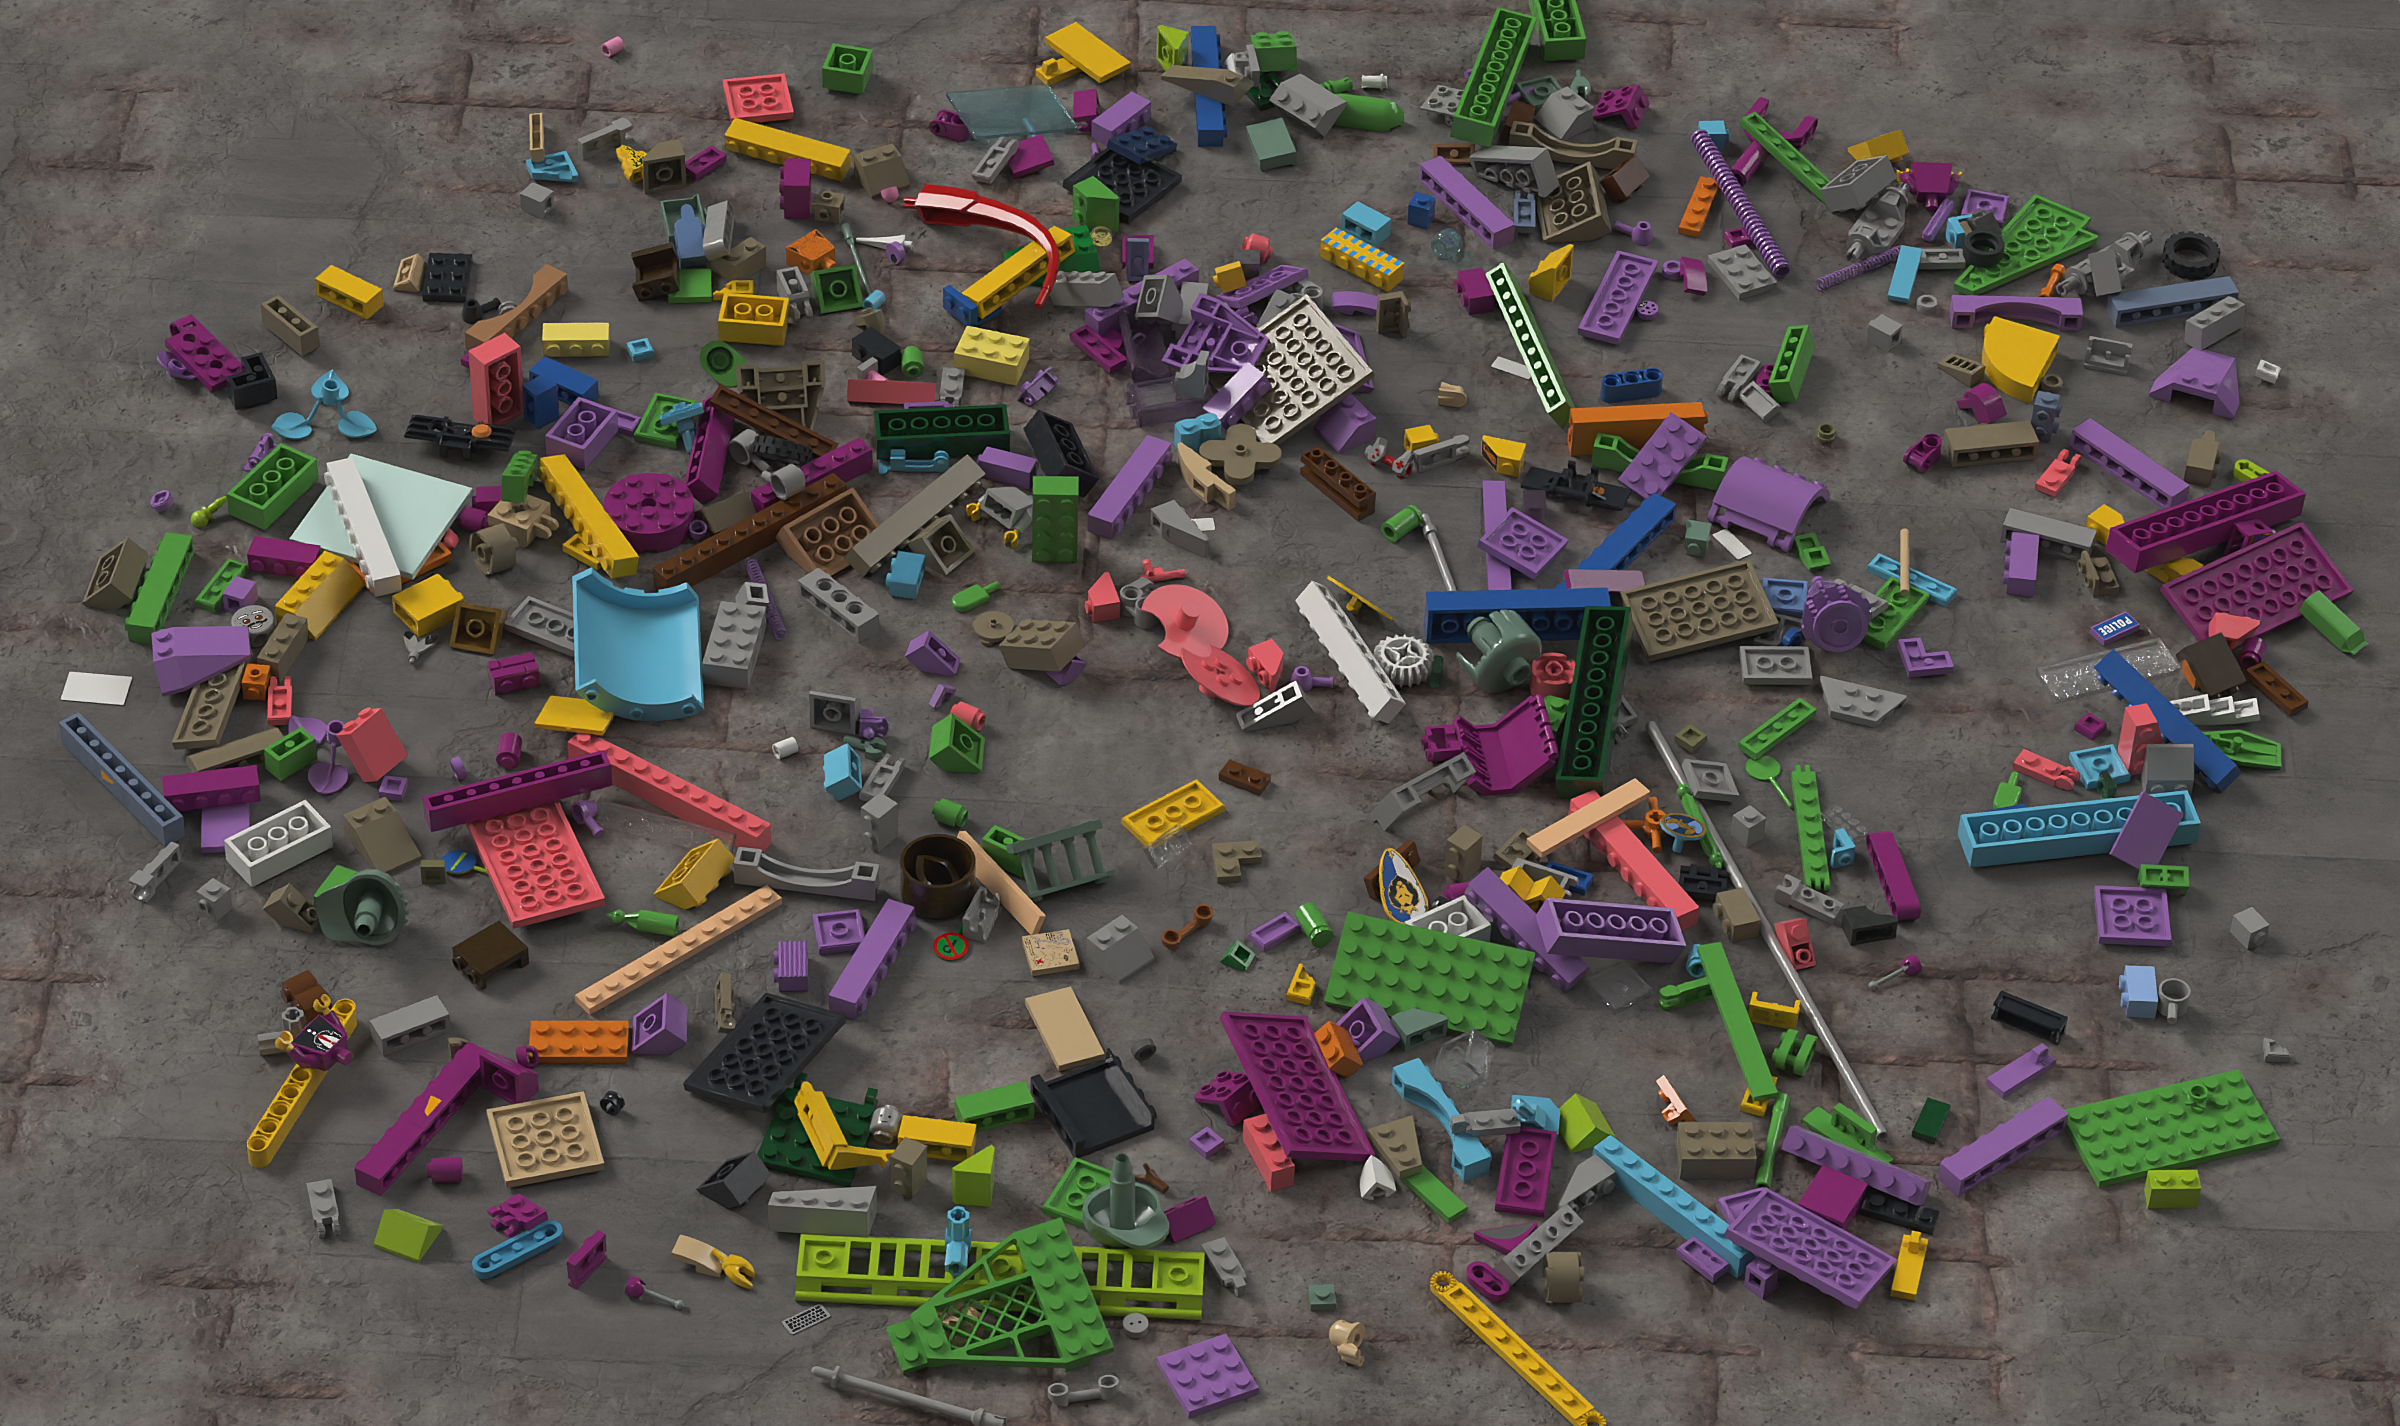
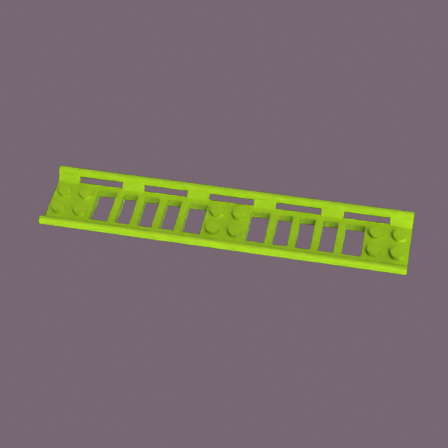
M802 1233L796 1273L795 1301L920 1307L932 1297L898 1296V1289L940 1291L954 1280V1276L946 1271L945 1278H929L931 1252H946L945 1240L874 1236L865 1238ZM971 1241V1251L968 1253L976 1254L977 1262L1000 1243ZM1011 1245L988 1264L993 1279L996 1281L1025 1273L1015 1245ZM1073 1246L1081 1267L1082 1259L1098 1260L1097 1286L1089 1285L1094 1299H1100V1305L1097 1306L1102 1316L1126 1317L1132 1313H1139L1146 1318L1201 1320L1205 1252ZM851 1248L871 1249L868 1275L848 1274ZM881 1249L896 1250L894 1276L878 1275ZM906 1250L921 1251L919 1277H903ZM1108 1260L1124 1261L1122 1287L1106 1286ZM1133 1261L1153 1262L1152 1288L1131 1287ZM984 1270L978 1271L975 1274L974 1280H967L948 1297L988 1285L989 1282ZM822 1285L872 1288V1294L821 1292ZM1014 1290L1009 1291V1292H1006V1293H1003V1294H1011V1295H1012V1293H1013ZM1020 1290L1017 1295H1024L1023 1303L1027 1304L1031 1295ZM1035 1297L1031 1306L1040 1309ZM981 1300L979 1302L987 1304L989 1300ZM994 1300L991 1307L1003 1311L1007 1303L1002 1300ZM1126 1300L1177 1302L1176 1309L1127 1307ZM1011 1305L1009 1311L1023 1312V1309Z

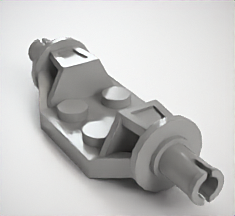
M1899 182L1896 188H1885L1881 192L1880 197L1866 208L1848 232L1846 240L1848 251L1844 255L1847 262H1850L1853 258L1851 264H1854L1858 258H1868L1873 253H1883L1889 250L1904 230L1905 210L1908 206L1906 194L1910 190L1908 184L1905 183L1903 185V182Z
M2144 231L2138 236L2127 232L2122 235L2121 239L2098 252L2114 249L2116 253H2119L2123 266L2119 268L2120 275L2124 274L2125 281L2133 277L2139 260L2144 256V246L2152 243L2153 237L2148 231ZM2089 257L2065 271V280L2056 285L2059 295L2065 296L2071 291L2078 295L2084 294L2087 291L2096 293Z

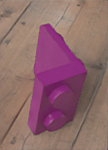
M1639 84L1627 85L1614 91L1608 90L1602 94L1594 111L1593 118L1597 120L1622 114L1630 130L1636 129L1650 105L1649 99Z
M1222 1071L1216 1075L1212 1082L1202 1086L1199 1092L1193 1096L1196 1102L1218 1104L1228 1126H1235L1261 1105L1247 1074L1244 1072Z

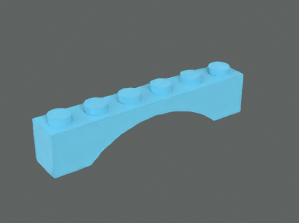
M1419 1058L1393 1067L1392 1085L1402 1099L1424 1108L1434 1115L1446 1128L1453 1145L1451 1167L1464 1183L1488 1174L1490 1162L1492 1161L1490 1151L1483 1147L1479 1137H1472L1471 1134L1466 1132L1452 1134L1450 1128L1451 1116L1460 1114L1456 1110L1453 1100L1451 1098L1448 1099L1444 1093L1442 1085L1432 1077L1429 1067L1424 1066Z

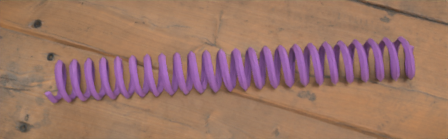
M1901 245L1859 263L1852 264V266L1845 267V269L1843 268L1818 278L1816 282L1817 288L1820 291L1822 289L1825 290L1826 287H1832L1836 283L1843 282V280L1846 281L1854 276L1866 273L1867 270L1870 271L1888 262L1891 263V261L1897 260V250L1900 252ZM1819 280H1820V286L1822 287V289H1820L1819 286H1818V281H1819Z
M749 557L746 558L744 566L751 582L766 584L757 560L752 559L746 563ZM767 587L770 604L766 607V619L774 638L782 640V638L778 637L783 636L786 633V629Z

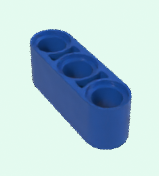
M1647 368L1606 374L1601 380L1600 398L1606 403H1617L1657 397L1662 392L1663 373L1657 368Z

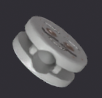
M246 606L236 611L232 616V626H248L250 647L265 645L275 630L273 613L263 606Z

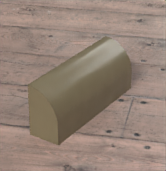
M2030 420L1948 428L1944 431L1946 454L1952 468L2035 460L2038 457L2039 440Z
M275 727L187 756L186 764L191 773L257 765L258 769L266 766L264 749L283 738V735Z

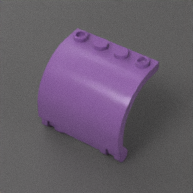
M1743 456L1731 466L1722 480L1712 501L1713 505L1708 513L1707 521L1712 523L1718 522L1727 529L1734 523L1768 537L1767 545L1772 547L1778 546L1782 551L1789 553L1796 531L1809 506L1818 497H1821L1824 502H1828L1831 494L1823 483L1818 481L1811 483L1806 481L1807 478L1800 474L1794 473V475L1786 473L1787 470L1775 465L1774 468L1766 465L1767 462L1755 457L1753 460ZM1720 507L1727 509L1724 515L1719 514ZM1781 531L1787 533L1785 539L1779 538Z

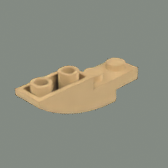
M1182 442L1178 443V467L1191 490L1206 503L1215 500L1227 510L1234 508L1236 490L1218 478L1217 475L1211 473V463L1207 459L1198 455Z

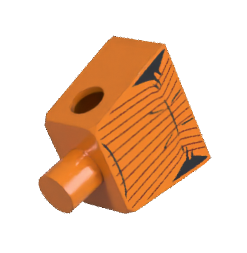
M816 229L786 247V264L791 267L797 266L799 271L807 275L816 270L838 267V264L835 262V247Z

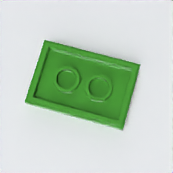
M655 393L634 433V441L677 449L682 439L677 424L673 422L662 426L660 415L672 410L675 404L685 402L686 405L695 404L697 401Z
M1075 1157L1044 1204L1042 1213L1056 1219L1061 1217L1064 1222L1086 1230L1082 1219L1083 1203L1092 1192L1110 1184V1174L1112 1171Z

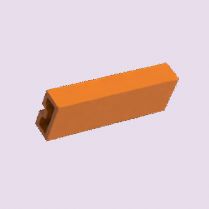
M1702 402L1570 408V428L1568 429L1567 440L1570 456L1593 455V446L1598 432L1620 436L1628 444L1641 451L1670 412L1706 435L1704 424L1708 423V413L1703 410Z

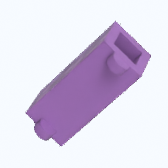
M986 447L984 453L978 456L977 465L986 473L983 476L985 479L1030 489L1033 484V476H1037L1039 461L1035 458Z

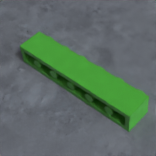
M166 532L163 540L159 541L157 554L151 560L150 571L145 573L144 585L139 587L138 599L136 602H133L131 615L125 620V631H128L129 641L152 644L151 633L163 628L194 554L193 537L191 535Z

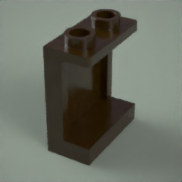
M673 242L631 252V258L636 267V282L632 283V288L638 301L680 291L679 256Z
M2222 632L2189 645L2175 654L2179 663L2187 661L2203 695L2208 694L2209 700L2222 698L2221 694L2226 692L2228 695H2232L2241 690L2239 686L2246 682Z
M500 921L495 922L452 947V963L456 970L462 971L473 985L476 984L481 990L486 988V979L510 964L515 962L521 968L529 964L528 947Z

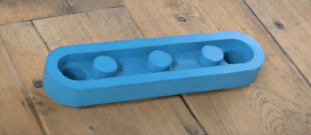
M547 1220L531 1230H526L475 1256L472 1261L474 1275L481 1279L491 1278L558 1244L563 1238L561 1224L553 1220Z

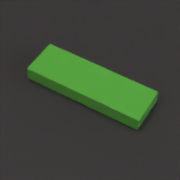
M228 558L195 599V607L216 613L224 603L223 592L235 576L243 578L249 571L248 564Z
M1423 1165L1421 1173L1400 1179L1448 1224L1468 1211V1206Z

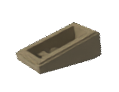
M1952 353L1937 363V367L1969 387L1984 378L1986 366Z

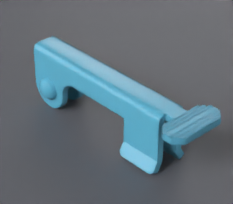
M892 449L890 465L885 460L880 461L878 474L884 476L887 474V471L946 472L949 469V455L945 451H938L932 460H905L904 449Z

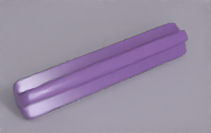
M1943 200L1922 233L1924 241L1931 242L1954 208L1953 200Z

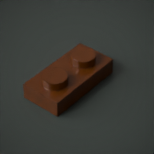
M1229 759L1219 773V781L1261 796L1271 782V775Z

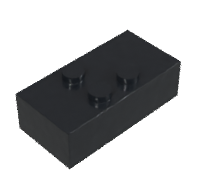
M1038 410L1023 430L1034 450V455L1041 465L1040 468L1046 476L1079 477L1078 496L1084 498L1097 483L1099 477L1073 424Z

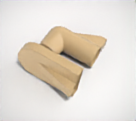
M1441 383L1438 405L1462 407L1466 404L1467 396L1461 386Z

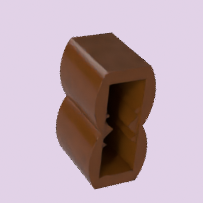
M306 970L282 982L283 990L280 991L282 999L286 1004L290 1003L292 1007L303 1010L306 1023L314 1020L319 1014L324 1015L323 1012L316 1011L313 1004L318 999L320 1004L324 1005L321 996L328 994L318 984L310 971ZM330 1003V1005L328 1006V1008H329L330 1010L332 1009L331 1003Z

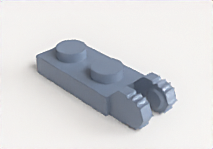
M1515 191L1514 232L1535 233V200L1533 191L1527 194V199H1521L1520 191Z

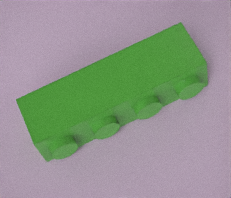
M1809 325L1789 326L1787 328L1769 380L1771 392L1777 403H1789L1797 400L1815 348V342Z

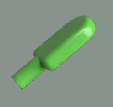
M995 581L983 588L976 584L957 593L952 598V607L956 611L967 612L990 600L989 594L1001 588L999 582Z
M2018 772L2011 773L2008 783L2001 782L1999 784L1993 801L1994 809L2018 804L2022 793V788L2017 786L2020 778Z

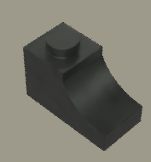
M1866 905L1843 909L1841 926L1850 946L1896 938L1898 920L1895 915L1874 913Z

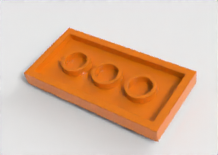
M531 1021L529 1046L535 1047L538 1051L539 1063H627L629 1021ZM529 1052L528 1055L529 1063H532L533 1061V1055L531 1052Z

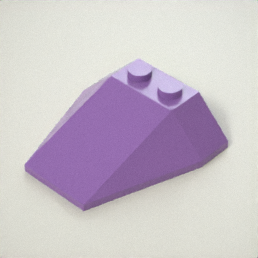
M1199 293L1190 309L1192 319L1177 345L1170 344L1161 360L1162 363L1181 370L1183 364H1191L1196 361L1201 350L1209 351V372L1236 374L1247 362L1255 367L1269 342V338L1221 300Z
M2192 347L2155 380L2149 396L2170 402L2175 390L2214 400L2212 414L2234 419L2240 403L2236 358L2205 349L2200 351Z
M248 626L172 627L151 633L153 662L163 697L186 691L251 659Z

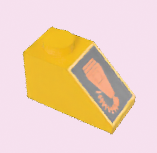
M1483 435L1481 455L1497 473L1519 477L1525 461L1526 444Z

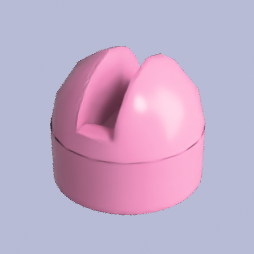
M897 186L880 191L882 198L888 203L896 201L899 196Z

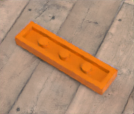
M1700 176L1679 225V234L1699 238L1720 189L1715 179Z

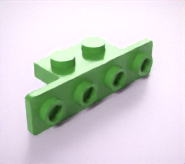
M1841 1103L1833 1107L1832 1115L1822 1108L1816 1107L1803 1118L1805 1125L1826 1138L1889 1164L1893 1162V1157L1875 1146L1877 1128Z

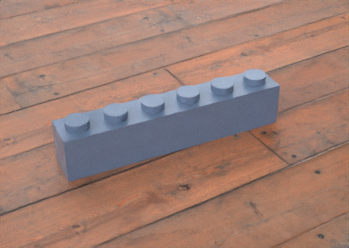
M2230 276L2109 294L2106 311L2114 326L2120 327L2196 315L2228 296L2238 300L2239 291Z

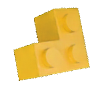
M1520 866L1502 872L1500 879L1536 914L1547 898L1563 899L1566 893L1552 876L1534 882Z

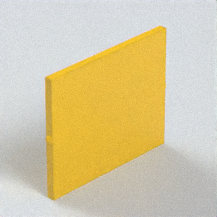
M550 695L534 723V728L604 735L614 717V712L600 710L585 699Z

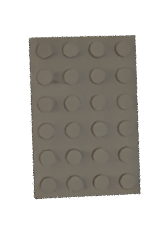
M1749 559L1620 591V599L1624 607H1631L1633 628L1648 662L1779 629V622Z

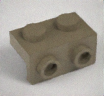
M1403 291L1377 295L1375 328L1378 334L1399 330L1402 337H1407V328H1410L1408 312H1411V303L1409 299L1405 298Z

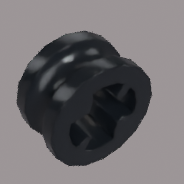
M608 1091L605 1097L601 1099L600 1106L607 1114L615 1116L625 1106V1101L617 1092Z

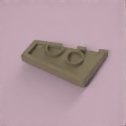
M1412 1115L1368 1129V1138L1399 1179L1422 1172V1161Z

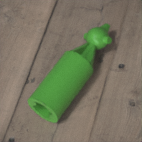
M615 910L606 915L616 924H621L625 921L641 932L676 937L679 929L680 918L678 915L640 910L625 914L622 910Z

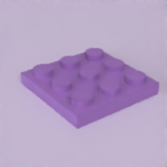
M1511 507L1479 540L1477 547L1526 576L1535 579L1563 551L1569 540Z
M2095 885L2094 901L2098 943L2147 946L2171 945L2166 888Z
M1227 1334L1158 1356L1156 1359L1157 1366L1188 1418L1259 1394L1258 1385Z

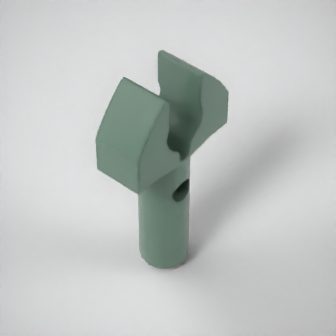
M846 735L843 739L844 744L848 743L852 747L865 750V758L870 760L883 758V752H886V743L882 738L875 737L872 741L868 742Z

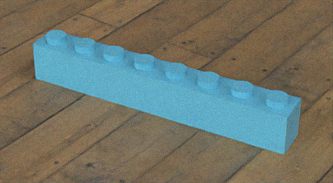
M1608 1136L1593 1147V1155H1598L1616 1171L1615 1186L1687 1241L1695 1236L1731 1264L1728 1272L1736 1278H1739L1746 1272V1266L1755 1260V1255L1742 1246H1737L1731 1240L1723 1237L1726 1229L1730 1226L1613 1136Z

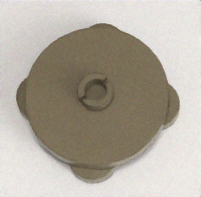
M988 611L980 614L972 622V628L980 638V643L983 646H991L994 642L1002 641L1009 633H1012L1014 631V623L1012 618L1003 612Z

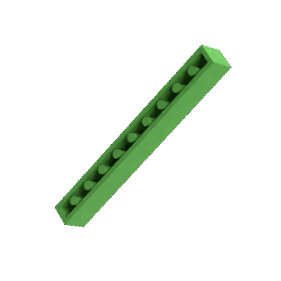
M1501 263L1486 273V277L1545 409L1561 428L1569 422L1570 408H1575L1516 276L1504 263Z

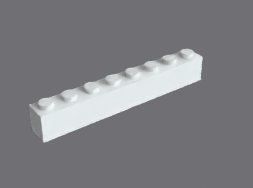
M353 457L328 462L327 472L324 473L327 486H331L330 494L332 500L337 501V513L342 515L341 519L344 530L348 529V539L350 544H354L353 550L356 559H360L362 574L366 573L365 580L368 589L372 588L375 597L402 591L401 574Z
M1311 581L1295 600L1301 608L1299 610L1300 613L1309 620L1310 628L1319 635V641L1327 647L1329 656L1337 662L1339 671L1347 677L1349 686L1357 692L1359 701L1369 710V716L1375 721L1380 720L1389 724L1406 703L1328 587Z

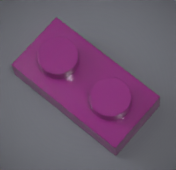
M710 146L685 162L686 174L698 180L725 163L727 155L714 146Z

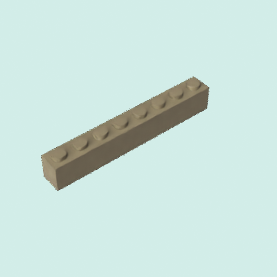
M967 454L852 547L845 556V559L862 577L869 572L873 575L881 568V562L884 560L889 562L897 554L895 551L898 548L901 551L908 546L909 539L923 531L925 526H929L936 519H939L938 516L941 513L944 516L949 513L954 507L953 503H961L968 496L967 492L969 490L972 492L977 490L982 485L980 480L986 473Z

